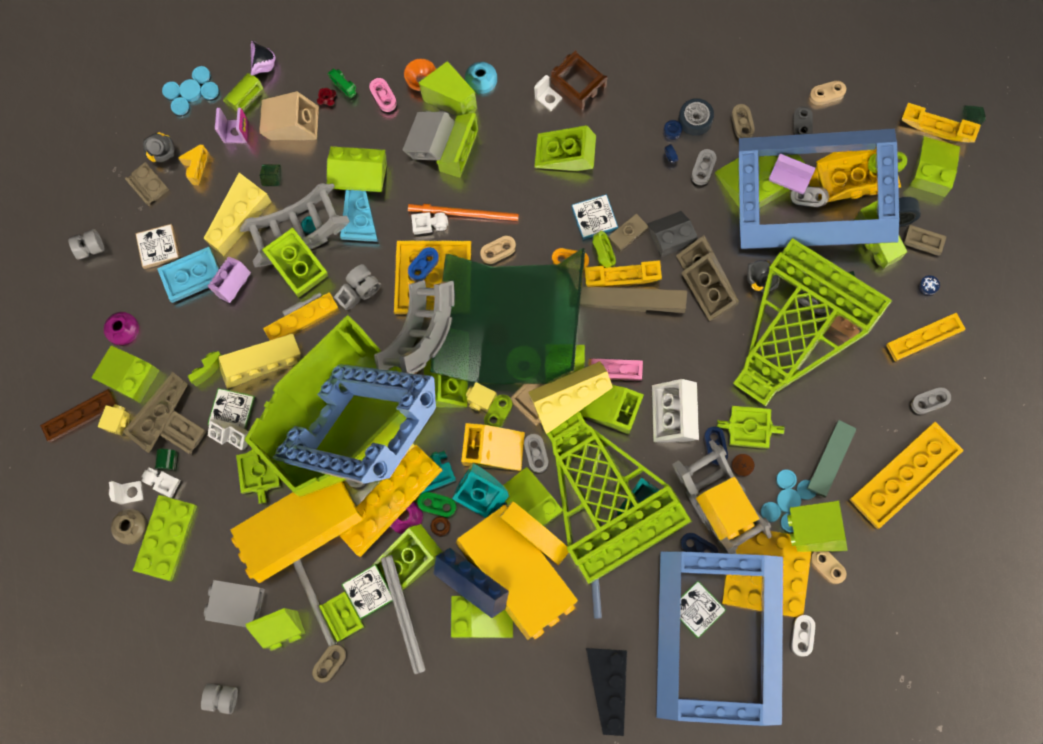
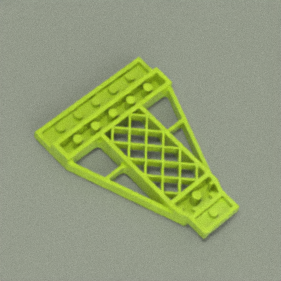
M793 238L769 267L770 270L745 367L733 383L764 406H767L777 391L782 390L869 334L892 302L890 298ZM774 275L779 276L796 287V290L782 309L767 301ZM809 297L810 306L799 308L798 299ZM812 298L821 304L813 305ZM796 303L797 309L790 310L793 304ZM768 305L779 313L757 342L765 307ZM825 307L827 317L815 319L814 309ZM828 308L833 311V312L830 314V316H829ZM811 310L813 319L801 321L800 312ZM797 313L799 322L788 324L786 314ZM841 316L862 329V332L838 347L824 338V334L836 317ZM784 318L785 325L778 326ZM825 321L818 331L816 322ZM814 323L815 333L804 335L802 325ZM800 326L801 336L790 337L789 328ZM786 328L787 338L776 340L775 330ZM773 334L774 341L767 342L770 336ZM814 337L806 348L805 338ZM802 339L804 349L793 351L791 341ZM823 341L834 348V350L799 371L818 342ZM788 342L790 351L779 353L777 344ZM774 344L776 354L765 356L763 346ZM802 353L795 363L793 354ZM791 355L792 365L781 367L780 357ZM777 357L778 367L767 359ZM785 369H791L789 373L783 371Z
M580 411L547 433L552 442L553 453L556 457L568 544L567 550L576 566H579L588 584H591L692 522L671 486L589 426ZM611 446L638 466V469L627 476H623L607 447ZM589 447L598 448L595 459L586 457ZM601 451L603 452L608 462L599 460ZM572 457L581 459L579 470L570 468ZM585 460L594 462L592 473L583 471ZM598 463L608 465L605 476L596 474ZM611 468L618 479L609 477ZM571 471L578 472L576 479ZM644 471L662 484L664 488L639 503L628 485V481ZM582 473L591 475L588 486L579 484ZM564 474H566L581 501V504L571 511L568 508ZM595 477L604 478L602 490L592 488ZM608 480L618 482L615 493L606 491ZM621 485L628 496L619 494ZM581 488L587 489L586 496L584 495ZM592 490L601 492L598 503L589 501ZM605 493L614 495L611 507L602 505ZM618 497L628 499L625 510L615 508ZM590 504L597 506L596 513ZM601 507L611 509L608 521L599 519ZM585 508L597 530L573 543L570 517ZM615 510H616V511H620V512H624V513H622L621 515H619L618 517H616V518L613 519V515H614V511H615Z

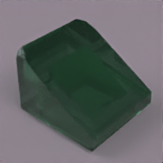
M965 105L963 120L982 125L986 120L984 108Z
M280 164L262 165L259 175L262 186H279Z

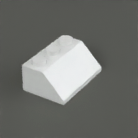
M679 379L652 385L653 441L688 442L699 440L697 382Z

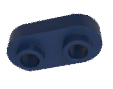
M716 426L708 428L704 434L707 455L713 452L709 441L712 440L710 435L714 434L717 436V440L714 442L724 448L727 460L728 451L724 432ZM717 459L710 462L714 466H719Z
M686 533L680 540V546L685 552L704 553L705 550H709L711 553H718L715 545L695 533ZM687 540H692L694 545L692 547L687 546Z

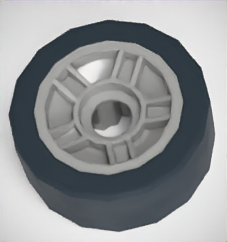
M700 98L686 101L682 105L678 117L682 130L693 136L706 133L711 128L714 119V110L711 104Z

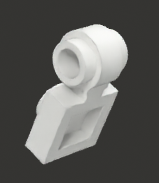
M430 212L411 215L414 235L432 232V226L438 231L447 229L448 218L445 216V213H436L433 218H431Z
M150 467L145 470L141 476L143 477L142 482L150 486L155 483L154 490L172 498L181 480L165 472H161L158 476L159 472Z

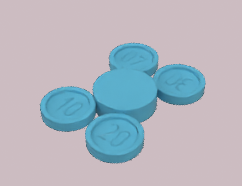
M196 67L192 72L193 80L184 81L180 87L176 82H168L163 86V95L167 99H174L171 103V110L176 115L186 114L189 110L188 102L198 100L201 95L208 100L218 96L219 88L214 82H208L210 72L206 67Z
M782 470L778 473L776 482L784 490L777 495L776 503H765L761 507L760 514L768 522H774L779 519L781 511L786 513L781 518V527L786 532L793 533V526L789 527L787 515L791 514L790 507L800 506L801 498L810 500L816 494L807 490L810 480L801 481L797 485L796 491L791 489L797 482L796 475L791 470Z

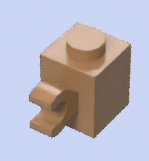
M841 316L836 317L827 330L843 342L848 341L860 332L856 325Z

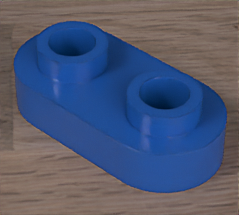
M428 247L423 249L409 265L408 275L411 280L415 282L424 280L438 264L439 255L434 248ZM428 257H433L431 261H427ZM416 271H421L420 275H415Z

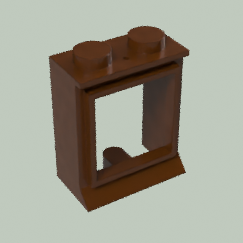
M575 50L572 54H568L559 67L556 66L551 71V83L579 108L583 109L585 107V100L589 96L594 98L598 87L602 86L605 88L607 86V76L601 74ZM574 64H577L594 79L580 93L561 78Z

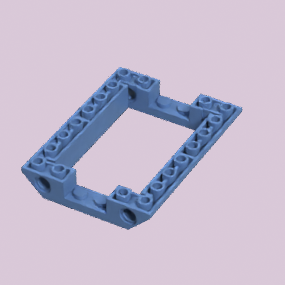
M895 129L739 138L741 249L786 247L792 238L804 246L898 243L899 190ZM876 148L878 219L760 225L758 155L774 156L780 154L875 150Z
M339 364L333 369L332 375L323 383L320 392L317 394L327 403L321 410L317 420L310 425L309 431L306 428L297 426L291 429L285 441L276 449L273 459L363 484L390 478L436 409L434 378L428 375ZM354 395L400 402L397 409L407 419L400 425V429L394 438L390 440L388 447L372 443L366 449L365 457L362 461L316 450Z
M661 552L656 718L740 725H782L783 557L701 552ZM681 573L762 576L761 703H754L752 701L699 700L698 698L678 699Z

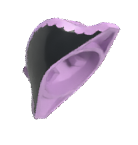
M251 40V75L271 71L274 68V53L269 48Z

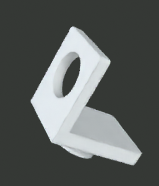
M545 75L536 83L534 87L535 99L552 111L562 100V97L549 87L548 75ZM547 95H553L555 97V101L553 103H547L545 101V97Z
M114 481L109 482L111 501L125 504L143 500L141 481L119 484ZM130 487H136L138 491L137 495L133 498L127 495Z

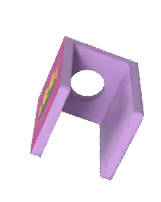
M217 108L215 130L223 143H247L249 121L242 108L237 110V120H227L222 110ZM235 127L239 133L237 136L231 134V130Z

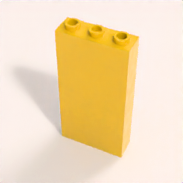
M340 482L302 497L293 492L230 529L233 535L231 540L234 546L240 550L238 553L240 560L246 563L247 568L245 571L250 579L254 578L258 583H261L360 523L363 519L344 483Z
M504 505L460 536L455 544L470 563L509 591L505 611L527 640L532 637L536 640L544 633L543 628L547 625L552 627L560 621L558 617L561 614L565 613L568 615L576 608L574 604L578 600L541 551L500 517L507 508Z

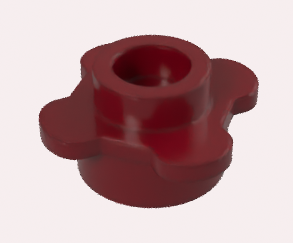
M321 88L318 93L317 103L319 105L327 104L328 106H333L336 91L329 88Z

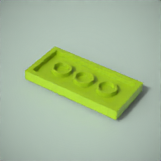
M158 495L133 571L168 581L173 580L197 505Z

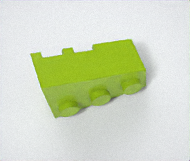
M878 200L861 209L854 220L878 219ZM900 236L898 237V243L864 244L868 250H871L874 260L883 269L902 259L907 253Z

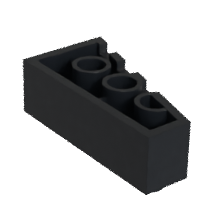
M586 648L602 734L624 736L627 650Z

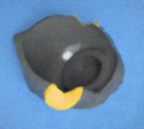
M156 132L143 141L144 155L152 162H164L175 155L174 143L169 135Z
M758 260L748 264L747 279L751 287L756 291L764 293L770 270L769 267L771 266L769 261ZM773 276L770 291L775 290L779 286V276Z

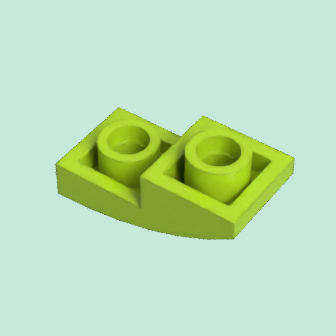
M219 351L207 354L206 358L201 360L204 367L196 368L188 375L190 382L198 386L211 377L220 367L218 357L222 356Z

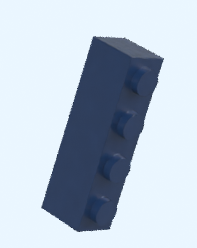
M451 548L436 556L434 575L490 618L495 617L506 609L509 593L507 589Z

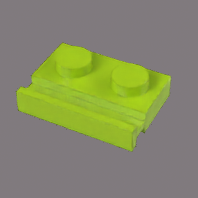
M345 591L319 606L337 642L364 628Z

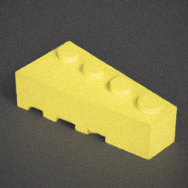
M238 173L204 236L206 242L224 256L245 233L240 232V227L244 221L250 217H259L272 202L267 193Z
M289 334L219 356L218 358L220 371L228 390L284 366L298 363L301 353L294 335Z
M599 361L531 390L528 393L540 423L547 434L613 387L607 370Z

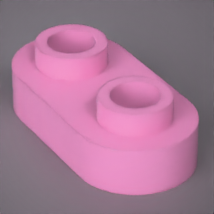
M382 78L372 80L369 88L380 109L385 112L393 111L396 108L397 101L387 82Z

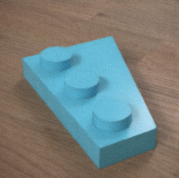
M346 190L343 216H347L350 222L341 230V240L378 242L367 192Z

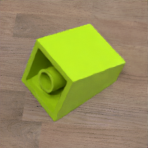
M448 61L419 82L422 98L426 103L455 116L475 113L477 109L475 91Z
M839 501L790 507L791 514H788L787 518L789 527L793 526L794 531L793 534H790L792 546H796L798 552L848 551Z

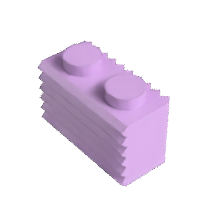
M227 257V260H225L221 269H218L208 287L220 299L230 303L236 297L241 286L247 281L251 272L239 260Z

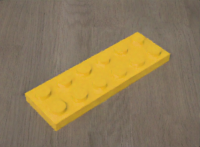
M934 422L849 500L876 529H879L964 450Z
M415 445L404 456L391 477L383 479L357 506L363 521L339 536L357 556L361 557L442 472V469L419 446Z

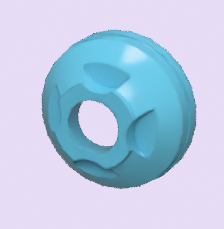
M476 62L466 70L465 81L475 93L484 94L490 92L496 86L497 73L491 64ZM483 69L486 74L483 77H478L475 75V72Z

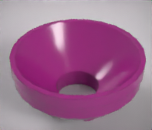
M126 312L112 314L104 324L105 337L111 343L118 346L131 343L139 332L138 321L134 316ZM121 321L123 324L122 328L114 331L113 324Z
M415 501L406 508L410 514L406 521H401L397 518L390 525L395 532L403 534L409 527L422 524L423 512Z

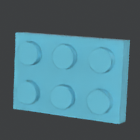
M210 247L157 268L168 298L172 303L209 288L208 284H210V281H212V278H214L219 269Z

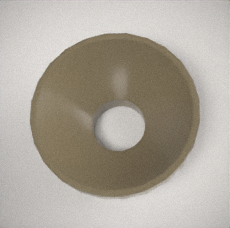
M122 510L112 520V535L120 543L126 545L135 544L145 536L148 527L147 519L138 510ZM124 520H129L131 523L127 531H122L120 527Z

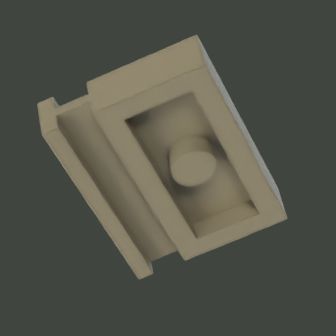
M146 162L133 171L132 175L125 178L148 206H150L151 202L156 201L169 191Z
M173 411L160 435L191 455L193 449L197 447L207 431L176 411Z

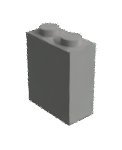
M445 111L417 112L403 151L414 160H440L455 121Z
M213 580V584L209 586L208 590L209 602L204 608L205 620L246 627V623L259 619L265 589Z

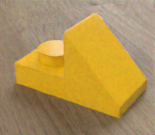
M198 145L178 157L183 165L188 166L186 176L193 185L199 186L209 154L204 145Z

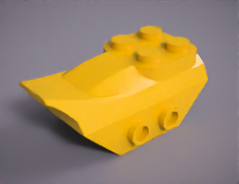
M876 148L875 150L833 152L816 161V169L809 181V186L826 189L829 194L828 202L846 198L858 199L863 195H877V174L872 173L867 166L869 158L876 154ZM898 176V188H901V184H900V180H899V176ZM819 193L818 198L822 199V195Z

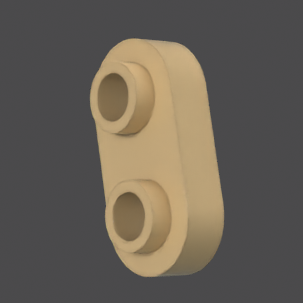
M832 81L815 86L810 92L809 99L814 105H824L838 101L844 97L846 86L841 81Z
M503 236L484 245L480 251L481 259L487 264H493L512 255L516 250L515 240L510 236ZM505 245H509V246H510L509 249H504L503 247H504ZM492 253L493 256L489 258L487 254Z
M828 551L812 552L810 559L812 566L828 582L839 584L845 580V568ZM820 555L824 556V562L819 561ZM834 570L839 571V577L834 576Z

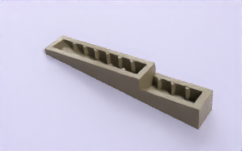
M573 286L571 305L639 312L653 310L685 313L687 291Z

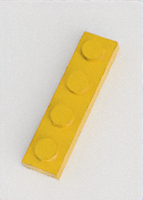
M329 292L263 329L269 340L289 334L294 335L335 313L339 308Z
M954 313L887 343L886 346L896 362L966 329L958 314Z

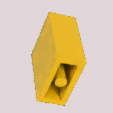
M735 476L696 497L719 540L726 537L728 540H731L740 535L739 530L743 529L745 532L755 526L753 522L760 519Z

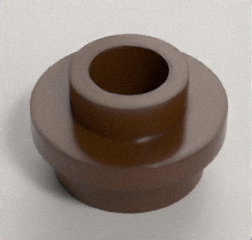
M435 517L430 525L431 531L437 536H444L450 530V522L445 517ZM439 523L444 524V528L442 530L437 529V525Z

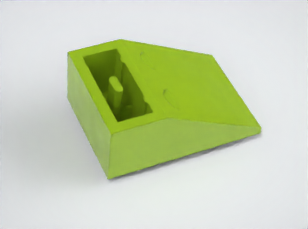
M612 385L613 388L580 410L583 418L629 435L644 394L625 387Z

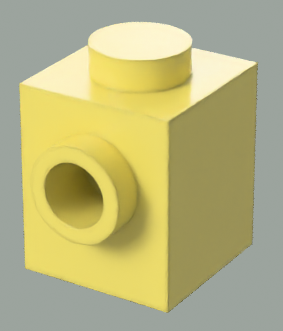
M476 382L474 387L470 386L466 393L467 401L470 404L469 407L478 412L480 409L488 412L491 404L497 397V393Z
M116 404L113 407L106 405L98 427L122 436L123 430L130 423L131 414L125 411V407Z

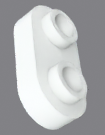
M808 615L797 617L793 623L791 649L795 655L801 657L808 656L813 650L815 622ZM801 622L806 623L807 628L805 630L800 627ZM800 642L804 644L803 650L798 648Z

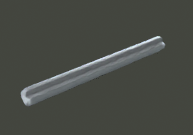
M389 555L381 558L382 566L413 673H422L425 671V667L393 557Z

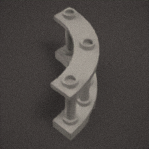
M320 183L307 196L295 204L288 205L278 212L257 218L250 217L244 221L240 227V232L250 231L258 249V253L252 261L254 267L272 264L262 251L265 246L258 229L270 226L275 239L282 235L277 224L290 219L294 230L308 248L312 250L327 242L326 237L332 233L334 235L338 234L350 222L348 217L336 215L328 196L335 187L334 184ZM321 200L329 215V219L324 225H322L314 206ZM308 209L316 230L310 235L305 236L297 215Z
M425 280L408 284L409 308L405 323L397 338L386 349L374 354L377 369L389 370L393 366L401 367L404 373L414 374L425 367V363L430 358L436 356L447 337L452 322L450 314L451 306H454L453 281L435 284L434 288H426ZM426 296H435L434 310H426ZM424 317L432 318L428 330H421ZM417 337L422 338L421 341L414 348H412Z
M711 440L709 443L713 452L690 466H683L679 460L672 465L680 483L685 484L688 490L686 494L704 525L719 540L696 497L700 495L699 493H701L702 489L723 476L729 480L734 475L725 458V455H727L726 451L721 445H717ZM717 459L721 469L700 482L693 483L691 478L693 473ZM738 481V483L740 484L741 488H742L743 491L745 492L744 486L742 485V483H741L740 481ZM755 508L754 510L760 518L755 521L757 525L733 540H728L726 537L717 542L725 554H737V546L761 531L768 539L772 537L769 530L771 528L770 523L766 518H762Z

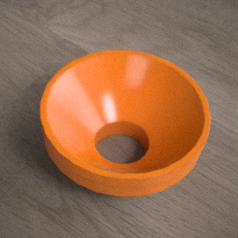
M415 59L404 70L405 81L410 88L421 91L419 83L416 81L417 78L421 75L427 77L436 68L429 60Z

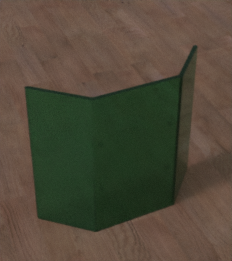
M585 248L580 249L556 265L491 267L446 254L442 282L453 281L454 306H451L450 314L452 322L442 347L436 356L432 358L430 372L479 384H548L574 372Z

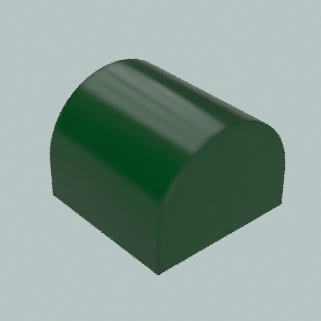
M157 449L155 469L176 471L178 451Z

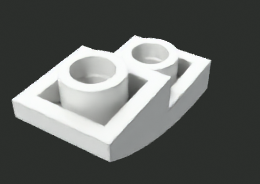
M211 419L207 436L220 444L229 442L240 450H244L248 445L244 439L249 431L225 421Z

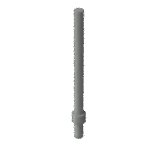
M299 559L293 563L329 647L336 645L335 638L319 607L320 604Z

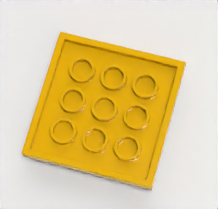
M397 241L394 314H408V284L415 283L408 275V267L423 249L431 247L438 252L439 262L424 279L426 288H434L435 284L453 281L454 306H451V315H470L471 241ZM428 257L427 261H431L433 257ZM419 270L415 272V275L421 274ZM426 296V310H434L435 296Z
M743 529L738 531L740 535L744 533ZM761 531L737 546L736 553L783 557V615L795 618L804 614L811 552H798L796 546H792L790 534L770 531L772 537L768 539ZM725 575L721 604L762 611V576Z

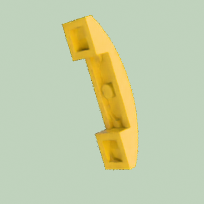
M911 103L907 104L902 121L908 125L943 139L975 142L980 124L963 119L960 123L927 113L924 107Z
M660 260L641 262V265L609 268H604L603 266L585 267L586 286L623 287L662 280Z
M512 501L500 515L505 522L522 534L557 565L569 553L567 546L515 502Z

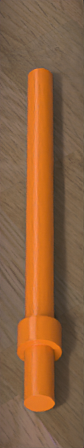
M423 203V205L408 204V211L445 213V215L518 221L519 214L438 207Z

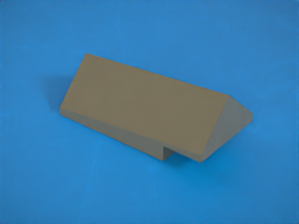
M702 236L676 255L684 268V271L681 273L709 321L736 307L739 300L705 236Z

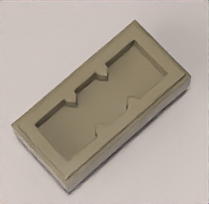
M636 213L608 237L621 252L647 231L649 226Z

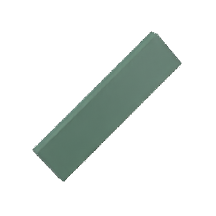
M840 420L837 421L807 490L824 498L827 496L857 428Z

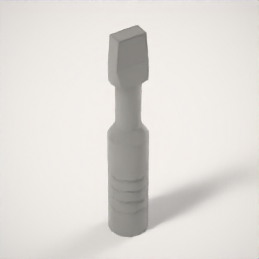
M318 292L312 295L311 298L300 301L282 312L286 316L320 298L322 295Z

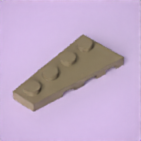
M172 372L123 430V433L143 450L150 453L188 383Z

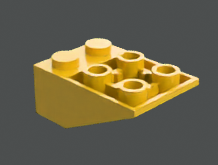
M466 423L461 460L463 466H470L474 463L483 468L521 471L525 432Z

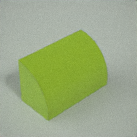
M247 73L224 97L223 101L235 111L238 108L243 110L263 87L259 79Z

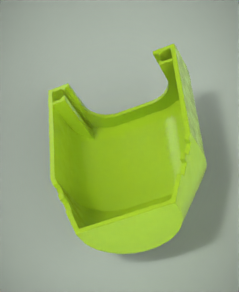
M349 315L340 321L275 385L273 389L274 394L270 401H266L264 404L265 410L260 419L256 418L244 439L292 492L299 497L348 480L275 461L273 456L276 453V449L285 441L291 429L297 426L306 428L309 431L310 425L317 420L321 410L327 405L317 394L320 392L323 383L330 378L336 366L343 364L377 369L374 354L381 352V350ZM397 366L389 369V371L402 372ZM354 395L316 450L362 461L365 457L366 449L372 443L388 447V443L394 438L400 429V425L407 419L397 409L400 402Z

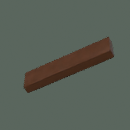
M108 388L41 424L40 427L47 442L51 443L101 416L106 405L113 407L114 404L118 405L111 389Z

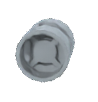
M96 229L84 232L83 236L78 234L68 239L70 248L77 260L89 257L90 253L95 255L104 251L102 239Z
M364 264L352 269L346 277V281L352 288L356 289V293L363 300L372 297L381 287V283L375 276H371V272Z
M206 684L201 698V709L212 712L218 709L220 713L232 714L237 701V688L224 686L221 689L220 685Z

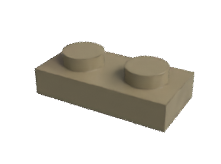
M909 225L903 244L940 256L947 236Z

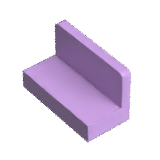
M780 154L769 177V181L804 194L816 168Z

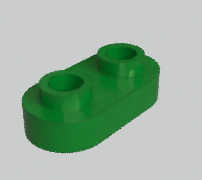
M333 68L327 73L332 82L348 98L351 99L357 94L355 91L357 89L353 82L347 81L339 69L335 70Z
M431 492L422 493L417 501L422 511L445 518L453 516L457 509L453 499ZM427 499L432 501L430 506L425 505ZM445 505H450L449 511L443 510Z

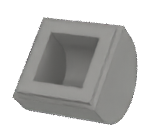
M348 283L344 284L334 296L345 310L352 309L361 300V297Z

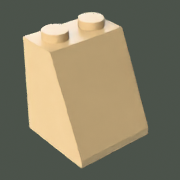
M298 91L264 99L261 105L260 134L270 140H317L319 106Z

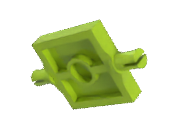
M732 406L729 421L717 420V427L728 429L730 434L729 445L768 449L772 433L784 434V426L773 425L771 409Z
M253 449L247 453L236 455L241 493L255 492L258 495V504L267 503L265 491L281 487L279 476Z

